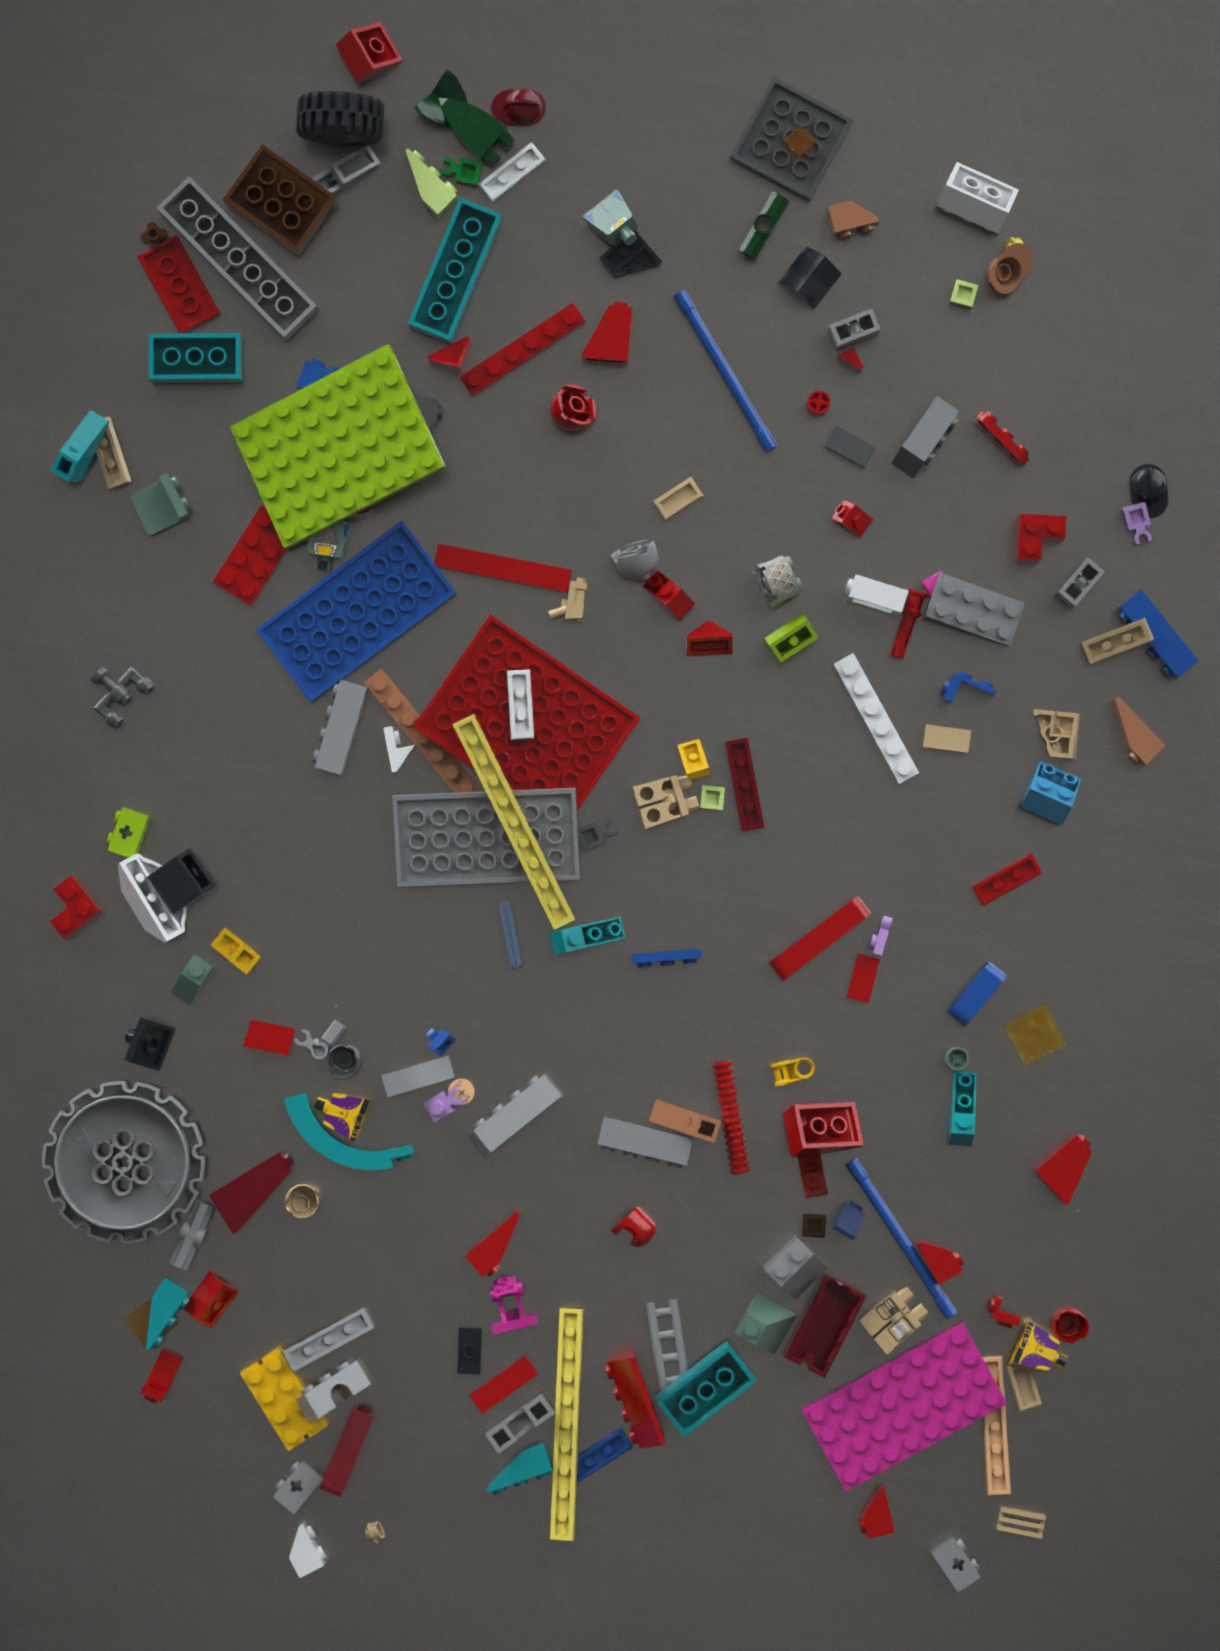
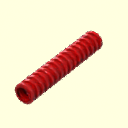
M728 1060L712 1064V1067L715 1068L713 1074L716 1075V1078L714 1080L718 1084L716 1089L719 1090L717 1096H720L718 1103H721L719 1110H722L720 1116L724 1120L722 1121V1124L725 1126L723 1131H726L724 1138H727L725 1145H728V1149L726 1151L730 1155L728 1156V1160L731 1161L729 1167H732L730 1174L736 1175L747 1173L751 1169L747 1165L749 1160H746L748 1153H745L747 1146H744L746 1140L743 1139L745 1134L741 1130L743 1128V1125L740 1124L742 1118H739V1114H741V1111H738L740 1104H737L739 1098L736 1097L735 1093H737V1090L734 1089L736 1082H733V1079H735V1076L732 1075L734 1069L731 1068L733 1063Z

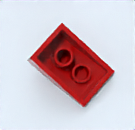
M855 1102L793 1105L783 1113L791 1157H810L864 1146Z

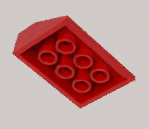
M633 1350L608 1359V1366H605V1370L609 1380L614 1379L616 1384L613 1392L616 1400H621L624 1409L621 1410L625 1423L630 1422L632 1431H629L633 1445L638 1443L639 1449L665 1445L666 1440Z

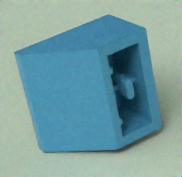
M1040 761L1027 788L1021 808L1059 825H1063L1072 809L1082 779Z

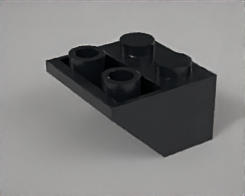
M191 849L177 855L147 876L172 914L199 900L216 886Z

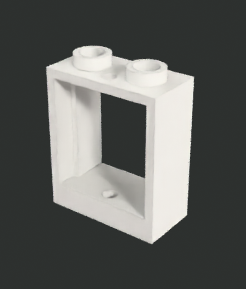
M856 574L853 579L849 578L844 594L848 595L847 601L899 617L902 613L908 590Z

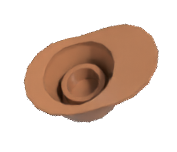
M1022 243L1012 244L990 263L988 267V282L992 284L997 292L1001 294L1013 292L1029 273L1033 264V254L1030 248Z

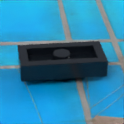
M459 1327L457 1374H481L482 1328Z

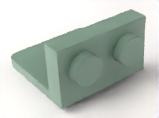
M168 473L160 476V481L132 494L130 497L149 535H154L190 517L187 510L191 508L186 498L180 497L177 490L181 488L175 476L171 478Z

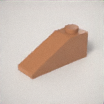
M1118 696L1113 700V704L1127 749L1131 752L1129 757L1137 765L1141 763L1145 766L1166 745Z

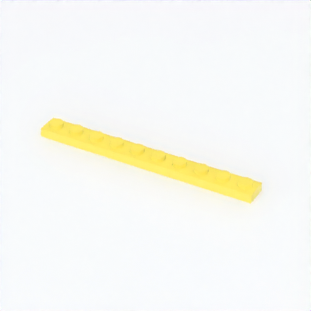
M472 714L454 723L453 726L553 929L555 930L574 921L575 917L475 715Z
M560 1308L550 1540L573 1541L575 1537L584 1309Z

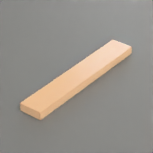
M1002 1356L982 1357L1005 1398ZM1004 1405L983 1417L988 1496L1011 1495L1006 1408Z

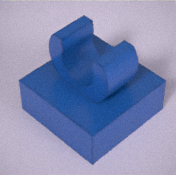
M431 1028L426 1034L432 1040L428 1047L440 1057L456 1041L444 1029L438 1033Z

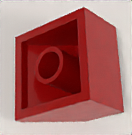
M381 22L350 30L335 44L357 83L373 79L403 61Z

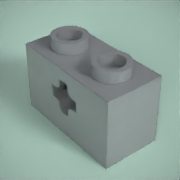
M871 308L830 324L828 330L835 348L838 350L879 334L880 327Z
M1087 557L1056 595L1073 609L1105 571Z
M305 1459L301 1463L296 1461L288 1470L291 1475L287 1480L281 1479L273 1488L276 1491L273 1498L292 1514L296 1513L324 1478V1475ZM300 1480L302 1482V1489L297 1488L294 1490L292 1488L294 1486L292 1481L297 1482Z
M954 1536L931 1550V1553L959 1593L981 1578L978 1573L981 1568L974 1558L969 1560L965 1552L968 1549L961 1538L956 1541ZM957 1558L958 1560H962V1566L960 1568H958L956 1565L953 1566V1559Z

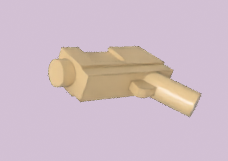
M577 577L576 581H570L568 600L562 599L561 607L548 611L550 619L565 615V620L574 619L577 622L581 621L584 610L585 591H587L585 578Z

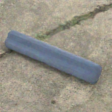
M510 901L499 903V910L510 967L512 969L522 967V959Z

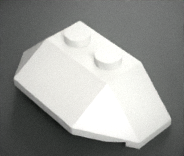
M137 853L118 864L121 892L144 930L166 943L185 932L184 925L187 907L175 914L171 913L147 878V876L162 865Z

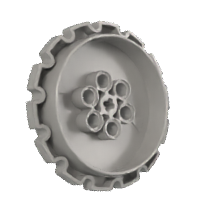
M113 1081L101 1084L98 1094L94 1093L92 1089H87L69 1102L71 1112L60 1111L49 1128L48 1132L53 1135L54 1140L52 1143L47 1142L44 1144L42 1153V1168L49 1169L51 1172L50 1176L44 1179L46 1190L52 1202H62L63 1207L59 1211L60 1215L76 1229L86 1225L88 1228L87 1236L109 1243L117 1235L120 1237L122 1244H129L147 1240L148 1231H153L157 1236L161 1235L178 1223L176 1213L178 1211L184 1214L187 1213L199 1195V1191L194 1188V1183L203 1181L205 1173V1156L197 1154V1148L203 1146L200 1131L195 1122H185V1116L188 1114L187 1109L173 1096H168L165 1100L161 1099V1089L155 1086L136 1082L134 1088L129 1089L126 1081ZM121 1133H126L130 1137V1141L126 1146L119 1142L118 1138ZM101 1144H106L110 1149L109 1155L106 1157L99 1154L98 1149ZM141 1144L149 1147L150 1152L147 1157L140 1156L138 1152ZM127 1157L128 1160L126 1162L129 1163V1166L121 1167V1162L118 1161L119 1158ZM101 1167L109 1170V1177L106 1180L101 1179L98 1175ZM141 1167L149 1171L147 1180H142L138 1176V1170ZM120 1179H126L129 1183V1188L125 1192L118 1188Z

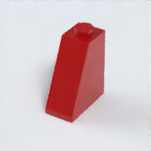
M614 302V305L608 306L583 351L582 361L628 364L632 307L628 306V303Z
M1073 1134L1034 1169L1036 1174L1064 1205L1070 1203L1092 1153L1088 1148L1091 1146V1143L1083 1135L1079 1137L1077 1134Z

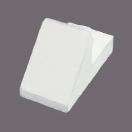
M393 726L383 729L391 770L395 774L404 765L414 750L415 745L397 748V744H401L399 731H394Z

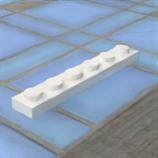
M854 653L834 663L833 666L898 784L919 774Z

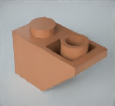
M852 201L828 206L827 211L834 236L839 235L840 238L852 236L855 231L862 230V233L875 230V226L879 224L877 216Z

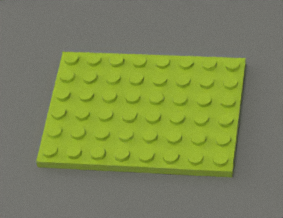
M389 344L230 426L285 549L446 468L394 351Z

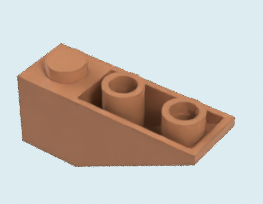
M657 1099L649 1118L650 1122L715 1143L722 1122L721 1120Z

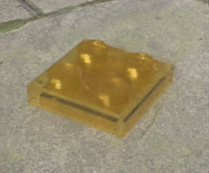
M1045 1003L1004 1024L1025 1065L1067 1044Z

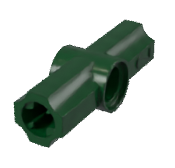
M772 191L738 250L740 253L754 261L757 259L789 203L788 199ZM766 221L769 223L770 228L767 231H762L758 228V223Z

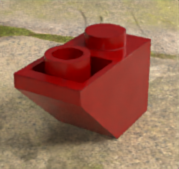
M659 570L643 585L662 606L679 620L695 605L682 588Z

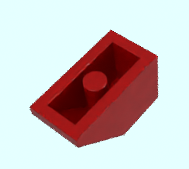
M923 1241L916 1242L919 1251L938 1284L963 1272L960 1266L964 1265L958 1252L953 1254L950 1249Z
M880 1485L861 1513L863 1520H859L861 1533H866L868 1539L895 1533L885 1488L883 1485Z

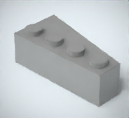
M545 1075L541 1078L533 1077L526 1083L527 1089L522 1093L518 1089L508 1097L510 1100L508 1104L503 1107L500 1103L490 1111L493 1116L488 1120L482 1118L473 1125L475 1130L467 1135V1138L483 1158L561 1097Z

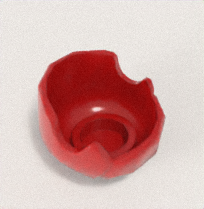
M1073 1308L1060 1311L1052 1321L1054 1335L1062 1342L1074 1344L1082 1338L1085 1339L1090 1328L1088 1319L1080 1311Z

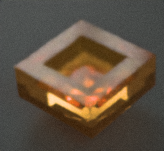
M802 125L784 139V142L798 158L816 144L814 138Z

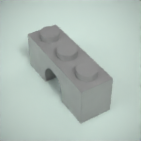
M347 1361L335 1368L337 1371L331 1376L329 1372L318 1379L319 1384L315 1387L310 1384L300 1391L302 1395L295 1400L309 1423L336 1407L331 1399L332 1389L337 1390L343 1399L346 1400L371 1384L357 1361L348 1364Z
M541 1392L489 1429L485 1436L499 1454L535 1426L537 1427L554 1415L555 1410Z

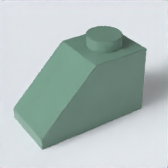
M194 954L180 974L171 993L191 1005L215 969V966Z

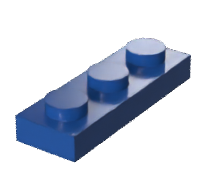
M701 949L632 954L633 964H638V968L651 967V962H660L661 966L674 965V960H683V964L697 963V958H701Z

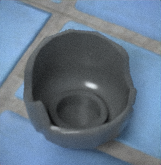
M349 1044L336 1045L330 1049L326 1057L328 1070L338 1080H348L358 1072L361 1066L359 1052Z

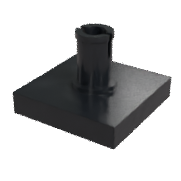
M140 1017L136 1029L128 1030L125 1035V1041L130 1043L124 1060L159 1071L175 1028Z

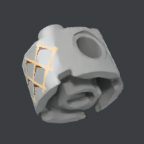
M779 555L773 560L755 565V572L759 571L760 575L756 576L760 590L766 601H772L769 604L771 607L778 606L786 600L797 598L799 591L803 589L800 579L794 576L792 571L794 565L789 556L783 557V555Z

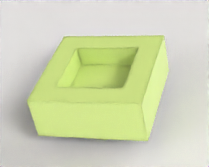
M956 279L950 303L972 308L978 285Z
M702 785L700 808L723 810L725 787Z

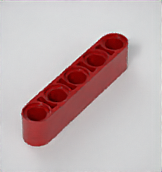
M857 895L774 958L769 964L781 980L784 981L872 913Z

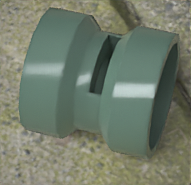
M954 1047L945 1054V1063L953 1070H962L969 1063V1055L966 1050Z

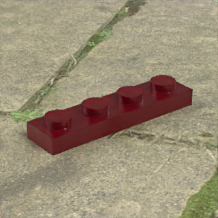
M748 737L726 741L741 830L743 832L764 828Z

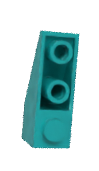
M90 410L60 450L51 472L68 482H82L110 421Z
M621 916L549 933L554 955L626 939Z
M954 1071L948 1145L972 1146L975 1132L977 1073Z
M167 1277L152 1296L146 1343L148 1351L152 1347L157 1349L163 1340V1337L160 1335L164 1329L170 1330L177 1319L174 1317L178 1309L182 1311L190 1300L187 1298L189 1292Z
M541 1442L522 1449L489 1484L486 1489L487 1493L493 1492V1495L506 1491V1487L512 1484L515 1487L527 1484V1479L536 1476L537 1480L549 1476L553 1466L545 1443Z

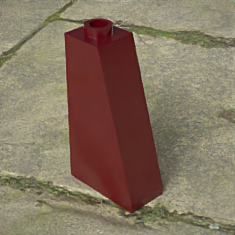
M278 1152L209 1195L232 1234L238 1232L293 1171L291 1166L294 1163L288 1153Z
M359 1405L358 1408L353 1406L319 1489L339 1497L344 1493L375 1414L371 1413L372 1409L363 1405Z

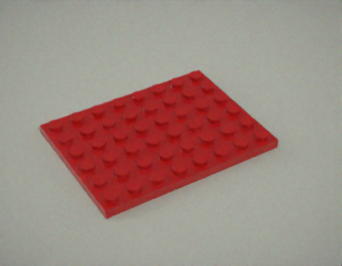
M490 614L412 728L474 769L453 726L454 723L474 714L511 790L576 788L578 810L634 729L640 717ZM530 669L534 738L511 740L507 671Z

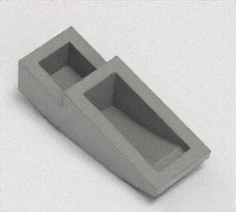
M369 145L335 162L329 169L311 179L336 195L380 165V162Z
M449 1055L381 1075L387 1097L455 1078Z

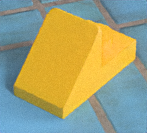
M700 739L678 745L688 781L710 775Z

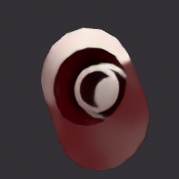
M508 89L501 91L494 97L491 110L492 115L505 125H532L542 119L545 114L546 105L543 97L534 90Z

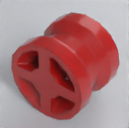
M823 391L813 392L807 402L808 410L816 416L823 415L828 411L830 406L829 395Z

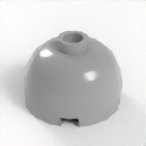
M642 540L626 545L627 549L622 553L618 549L612 554L611 557L617 571L622 576L629 579L636 578L637 581L647 579L650 576L649 573L655 569L658 563V551L653 540L651 543L649 540Z

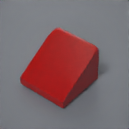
M855 348L838 354L837 358L857 372L862 371L864 366Z

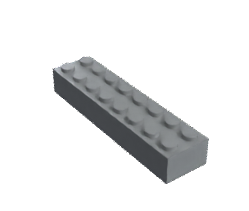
M190 176L157 207L159 213L285 341L291 338L318 311L317 305Z

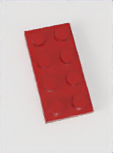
M262 505L259 507L212 581L251 607L288 550L283 547L265 507Z

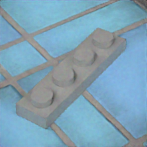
M362 1308L282 1351V1354L290 1370L294 1372L372 1330L373 1326Z

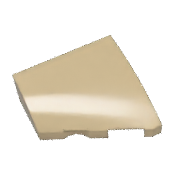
M1034 709V716L1038 720L1041 728L1040 732L1047 744L1046 748L1049 756L1076 759L1080 714Z

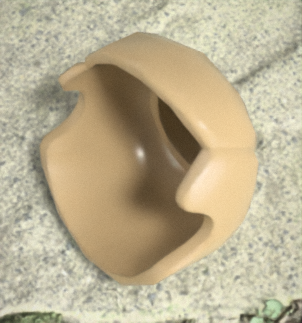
M297 1184L291 1187L284 1199V1205L288 1214L296 1219H307L314 1215L319 1205L317 1191L308 1184Z

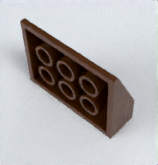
M262 144L227 192L223 201L226 206L294 254L300 256L313 238L337 196Z

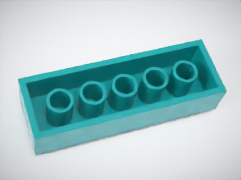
M459 198L408 321L409 328L450 345L452 344L503 221L502 214Z

